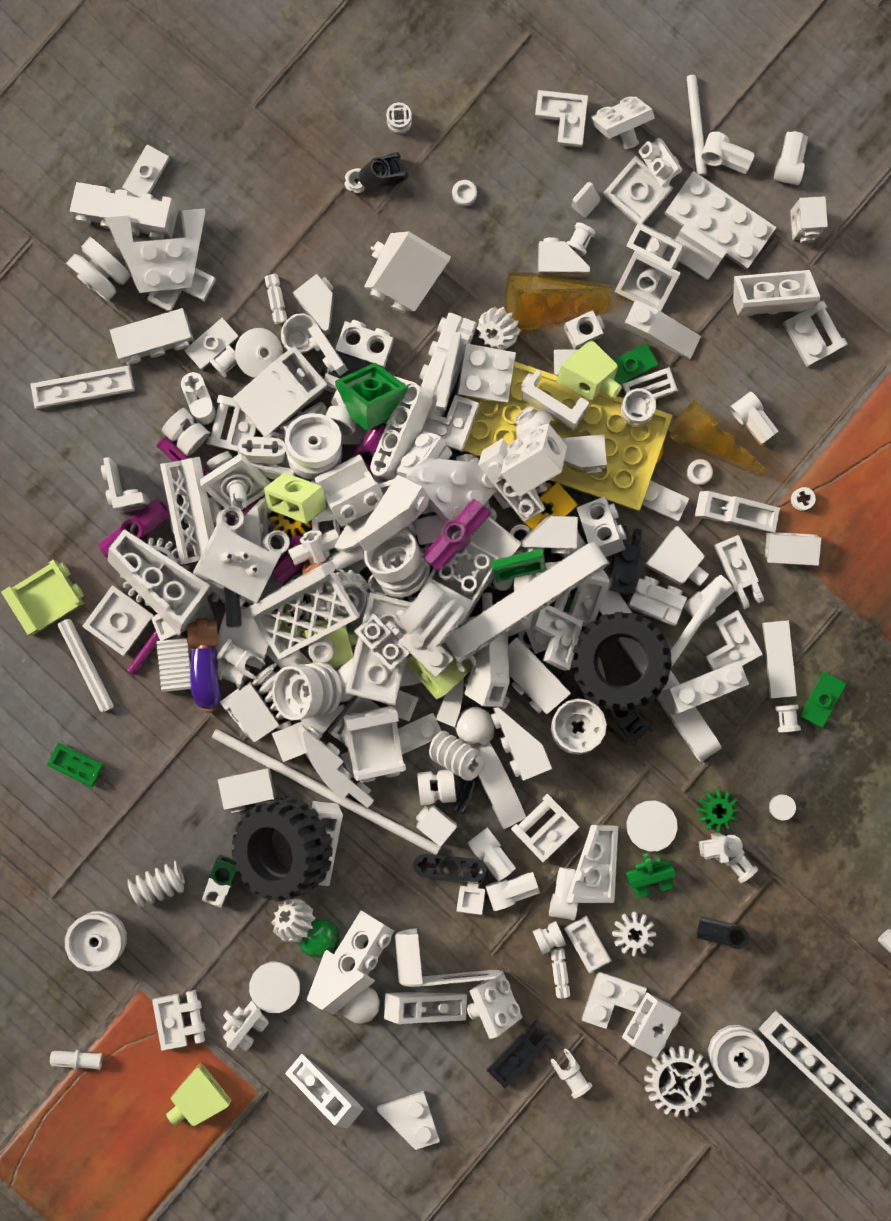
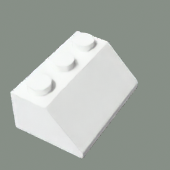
M810 270L734 276L733 303L738 316H753L754 314L764 313L777 314L787 311L802 312L814 309L820 301V294Z
M518 637L508 645L509 676L514 681L511 684L512 687L521 696L526 693L532 699L529 704L538 714L542 711L548 714L570 692Z

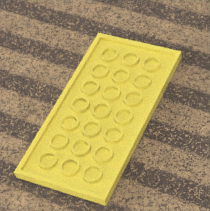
M515 361L508 403L464 397L480 404L463 452L474 454L478 457H481L484 449L502 438L508 445L517 440L515 418L522 410L532 406L522 399L523 391H521V385L529 373L533 375L536 370L540 371L541 380L537 388L570 409H573L579 398L582 397L589 402V406L574 432L554 419H551L549 424L560 438L604 434L607 466L606 468H601V473L586 474V470H578L563 464L562 472L548 481L558 482L560 485L598 498L605 496L609 502L636 511H640L673 416L655 409L651 420L646 425L633 427L628 425L621 416V406L624 398L618 396L611 398L602 391L595 399L589 400L558 383V376Z

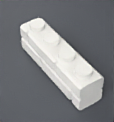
M448 313L447 319L441 318L437 332L441 333L438 342H432L428 355L432 356L429 366L424 364L419 379L423 380L421 387L433 395V403L429 413L443 417L445 411L436 410V403L451 332H460L462 336L449 399L461 370L465 344H471L477 327L476 322L453 313Z

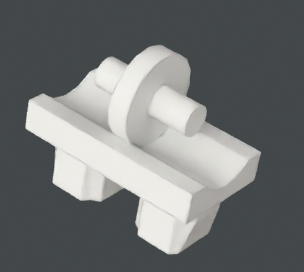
M657 138L653 143L647 141L639 150L641 157L659 184L664 188L669 185L674 176L683 170L679 165L678 159L672 155L664 141L660 138Z
M712 833L710 840L699 841L701 857H704V859L714 858L720 863L729 862L728 857L738 856L743 846L737 836H724L720 833Z
M251 1001L244 1010L238 1007L234 1013L229 1010L225 1011L223 1016L228 1021L223 1026L227 1031L223 1038L227 1041L226 1045L231 1050L237 1047L246 1052L254 1041L247 1032L251 1027L261 1032L269 1022L261 1013L259 1007Z

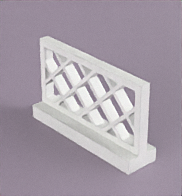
M332 559L260 598L257 603L251 604L243 610L248 619L253 617L278 660L360 617L333 572L337 568ZM330 581L334 588L333 596L322 593L323 583ZM305 593L315 596L314 607L302 603ZM320 598L332 602L330 613L319 609ZM284 604L296 607L294 617L283 614ZM337 604L344 606L350 616L343 618L335 615ZM301 609L312 613L311 623L299 619ZM268 614L276 617L275 628L268 626L262 616ZM317 615L329 619L327 628L316 625ZM281 620L293 623L291 633L280 630ZM298 625L309 629L308 638L296 636ZM278 636L290 639L288 649L282 650L278 643Z

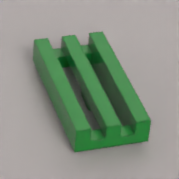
M542 548L491 561L496 582L546 570Z

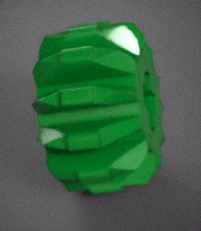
M715 789L714 797L710 791H706L705 795L708 800L698 799V802L704 805V808H696L697 813H704V815L699 817L698 821L700 823L707 821L706 829L710 830L714 825L715 832H721V824L726 830L731 829L728 823L729 820L737 823L738 819L732 817V813H740V809L732 808L738 801L736 798L728 801L730 792H724L721 797V790ZM716 804H719V807L724 809L723 813H719V817H717V814L712 813L713 807L717 808Z

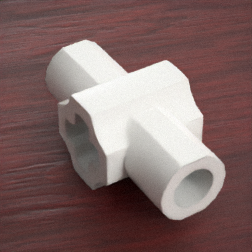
M336 529L325 534H321L320 530H311L300 539V545L288 551L295 565L309 560L310 564H319L326 561L327 557L330 556L329 550L335 548L340 537Z

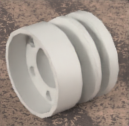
M404 529L369 552L365 551L364 553L366 565L383 591L392 597H406L414 594L423 587L429 577V564L421 557L423 553L411 533Z
M433 581L429 582L397 623L409 634L415 632L419 627L422 628L424 631L419 638L421 644L428 635L432 636L434 639L427 647L431 652L449 638L460 624L463 612L466 610L463 605H460L456 612L452 613L449 609L456 601L454 598L450 599L445 605H442L440 600L445 591Z
M323 662L284 667L277 673L272 688L273 700L277 710L290 720L329 715L337 709L341 701V681L332 666Z
M574 699L564 703L558 708L551 723V733L554 742L560 749L569 754L580 755L590 752L600 744L606 731V721L603 712L596 704L584 699ZM573 722L575 724L581 722L583 724L582 730L584 732H577L576 734H574L572 732L574 727L571 724Z

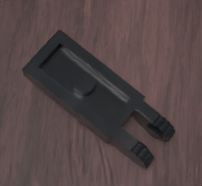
M622 525V527H623V529H624V532H625V535H626V534H627V526ZM636 528L634 530L631 545L624 543L625 550L613 554L608 590L631 596L635 594L641 547H639L642 537L641 529Z
M538 1019L524 1033H521L486 1069L504 1088L541 1052L542 1047L553 1036L548 1030L535 1045L529 1040L542 1024Z

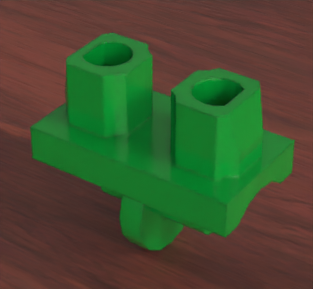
M648 853L642 854L644 862L635 864L636 869L625 872L631 889H634L638 898L648 896L651 893L649 884L658 882L660 890L663 891L672 889L673 877H676L675 870L672 868L669 859L665 861H660L659 857L650 859Z

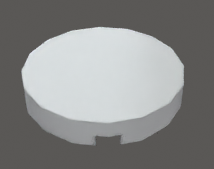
M655 800L637 804L630 812L626 821L627 833L631 841L646 851H659L668 847L677 833V819L673 811L666 804Z
M270 961L261 965L253 973L249 984V993L253 1002L261 1010L268 1013H280L288 1010L296 1002L300 993V980L297 972L290 965Z

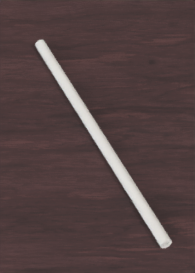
M218 729L214 731L213 739L437 855L440 846L348 797L341 800L329 787Z

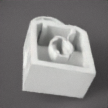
M532 406L522 410L515 418L517 440L510 443L507 447L501 475L519 497L561 473L567 449L566 444L549 424L552 415L543 410H535Z

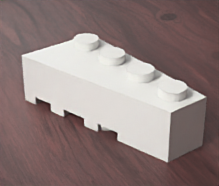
M76 182L69 211L79 223L90 225L91 222L100 223L102 228L109 230L110 228H108L105 222L106 217L130 215L132 235L139 236L140 233L149 234V238L154 240L172 239L178 215V209L172 198L163 197L162 201L153 198V195L142 193L140 198H138L133 193L121 189L116 190L114 194L107 187Z
M126 530L121 532L109 548L107 561L179 636L208 597L211 585Z

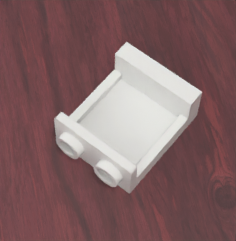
M536 370L533 375L529 373L521 385V391H523L522 399L538 410L550 413L552 419L574 432L586 414L589 402L580 397L574 408L570 409L537 388L541 380L540 371Z
M360 454L314 478L317 485L322 486L324 498L341 527L375 510L384 496L378 483L374 481Z
M393 706L343 716L352 775L357 781L370 782L375 780V777L385 775V777H395L400 775L401 771H406L397 728L398 714Z

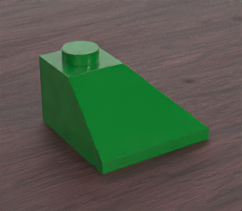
M376 362L335 381V386L350 417L365 430L386 422L408 391L406 385Z

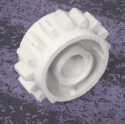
M352 570L336 572V577L361 616L366 608L370 592L368 590L369 584L359 573L355 574ZM330 581L323 583L322 593L333 596L334 588ZM320 598L319 609L330 613L332 602ZM337 604L335 615L343 618L350 616L344 606Z

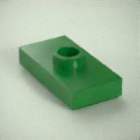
M647 343L613 360L618 366L614 381L622 385L658 366Z
M822 671L799 716L823 728L846 683Z
M59 742L47 766L94 788L105 764Z

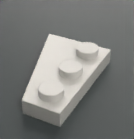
M591 825L566 902L614 903L618 826Z

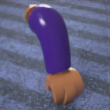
M197 618L195 622L187 624L189 648L195 649L191 652L190 688L195 703L202 711L210 713L216 710L222 698L217 672V653L215 648H210L218 646L217 622L215 620H207V618Z

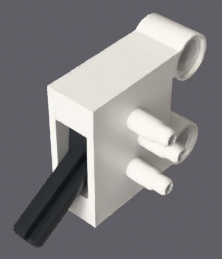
M234 506L227 507L218 513L216 518L217 525L192 573L224 590L226 626L229 628L242 625L240 599L250 604L258 602L281 553L288 549L290 543L287 534L279 530L264 536L262 548L231 532L239 528L244 521L242 511ZM228 512L232 513L236 521L233 526L225 522L224 517ZM272 536L277 537L281 542L278 550L272 548L270 544Z

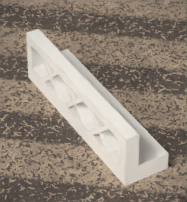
M200 457L160 464L180 565L199 561L214 531L207 491L201 487L200 479L204 477ZM171 467H177L179 478L177 482L172 479ZM178 492L183 495L184 503L182 507L177 504L176 496ZM183 517L189 523L187 532L182 529L181 521ZM188 542L193 545L194 557L188 558L186 550Z

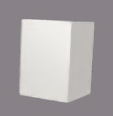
M635 250L615 292L634 302L638 300L661 311L680 272Z

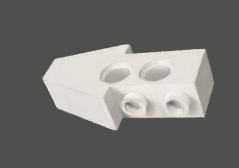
M360 911L335 954L327 950L325 951L307 1000L321 1010L334 1015L373 984L375 980L369 977L368 974L377 965L378 957L383 949L389 945L394 930L365 912ZM369 939L367 947L364 948V943ZM355 962V967L350 971L352 963Z

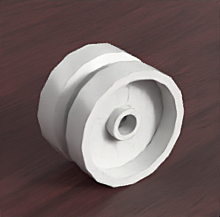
M89 237L81 247L84 254L91 261L88 262L82 256L74 254L66 264L90 290L96 291L106 301H109L117 292L114 285L108 280V277L116 283L124 285L131 277V274L106 249Z
M310 413L299 416L291 422L285 435L286 456L290 468L297 475L305 479L315 480L314 478L341 464L342 436L338 425L331 418L322 414Z
M92 911L83 915L69 927L65 936V950L69 959L78 968L86 971H100L109 967L123 954L127 944V932L123 922L116 915L107 911ZM96 937L99 940V944L97 942L94 943L92 938Z
M729 1025L718 1030L711 1038L708 1047L709 1062L718 1077L727 1085L736 1088H747L759 1083L765 1076L769 1066V1052L764 1042L750 1028L741 1025ZM741 1052V1057L738 1059H734V1057L739 1056V1053Z

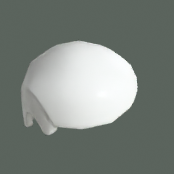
M301 313L294 314L286 320L281 329V341L287 350L295 345L301 354H305L314 348L309 341L312 335L308 331L310 327L317 324L314 318Z
M469 707L459 714L455 729L457 735L467 744L480 743L484 746L494 737L495 725L489 712L480 707Z
M368 987L340 1010L342 1015L353 1023H367L379 1012L380 1000L376 991Z

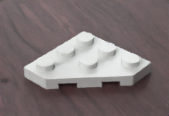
M424 458L405 476L406 479L424 488L430 497L428 504L445 524L448 521L454 520L473 498L484 505L497 491L494 484L478 466L479 462Z

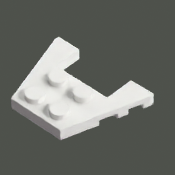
M205 208L181 211L184 238L133 242L130 215L105 218V222L111 230L114 241L122 253L125 264L139 293L192 287Z

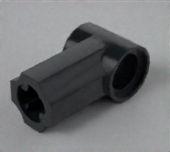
M703 916L700 918L696 938L727 945L734 949H741L747 945L749 935L742 925ZM740 930L743 932V938L740 942L734 943L730 941L732 931Z

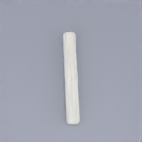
M66 619L60 622L58 627L99 710L106 712L112 709L113 703L72 620Z

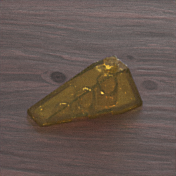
M532 272L508 273L504 294L505 311L507 314L513 312V320H519L517 327L521 330L520 332H533L540 330V326L550 323L557 325L563 323V319L574 316L579 317L592 310L594 314L608 310L612 287L611 285Z
M695 400L690 403L668 428L671 432L670 437L680 445L684 443L692 449L758 477L767 471L745 448L740 447L738 449L735 446V438L729 432L720 431L717 428L719 422Z

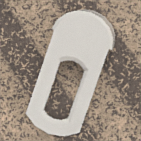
M417 928L399 931L395 935L399 983L403 986L417 987L489 980L502 977L503 972L500 970H483L422 977Z

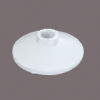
M254 328L246 331L239 338L235 349L238 366L246 375L252 378H256L271 363L283 355L280 340L274 333L263 328ZM262 348L266 352V356L264 358L260 355V350Z

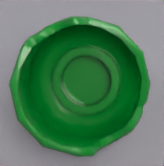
M315 919L311 922L313 929L308 930V937H302L299 947L306 955L321 958L326 950L332 953L338 947L340 936L338 928L330 920Z

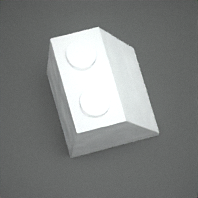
M411 232L390 233L364 288L371 291L370 295L379 301H384L385 299L392 303L391 308L404 314L405 311H415L449 262L451 256Z

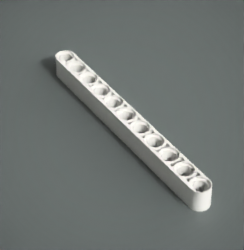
M577 532V548L570 549V554H559L564 560L584 547L586 543ZM604 570L594 575L606 578L608 582L610 580ZM607 587L599 614L602 616L613 614L614 612L632 613L618 592L608 590ZM616 638L642 676L646 669L647 660L641 645L630 638ZM670 671L667 685H665L661 694L656 698L693 754L702 762L722 749L696 707L672 715L663 691L680 683L672 671Z

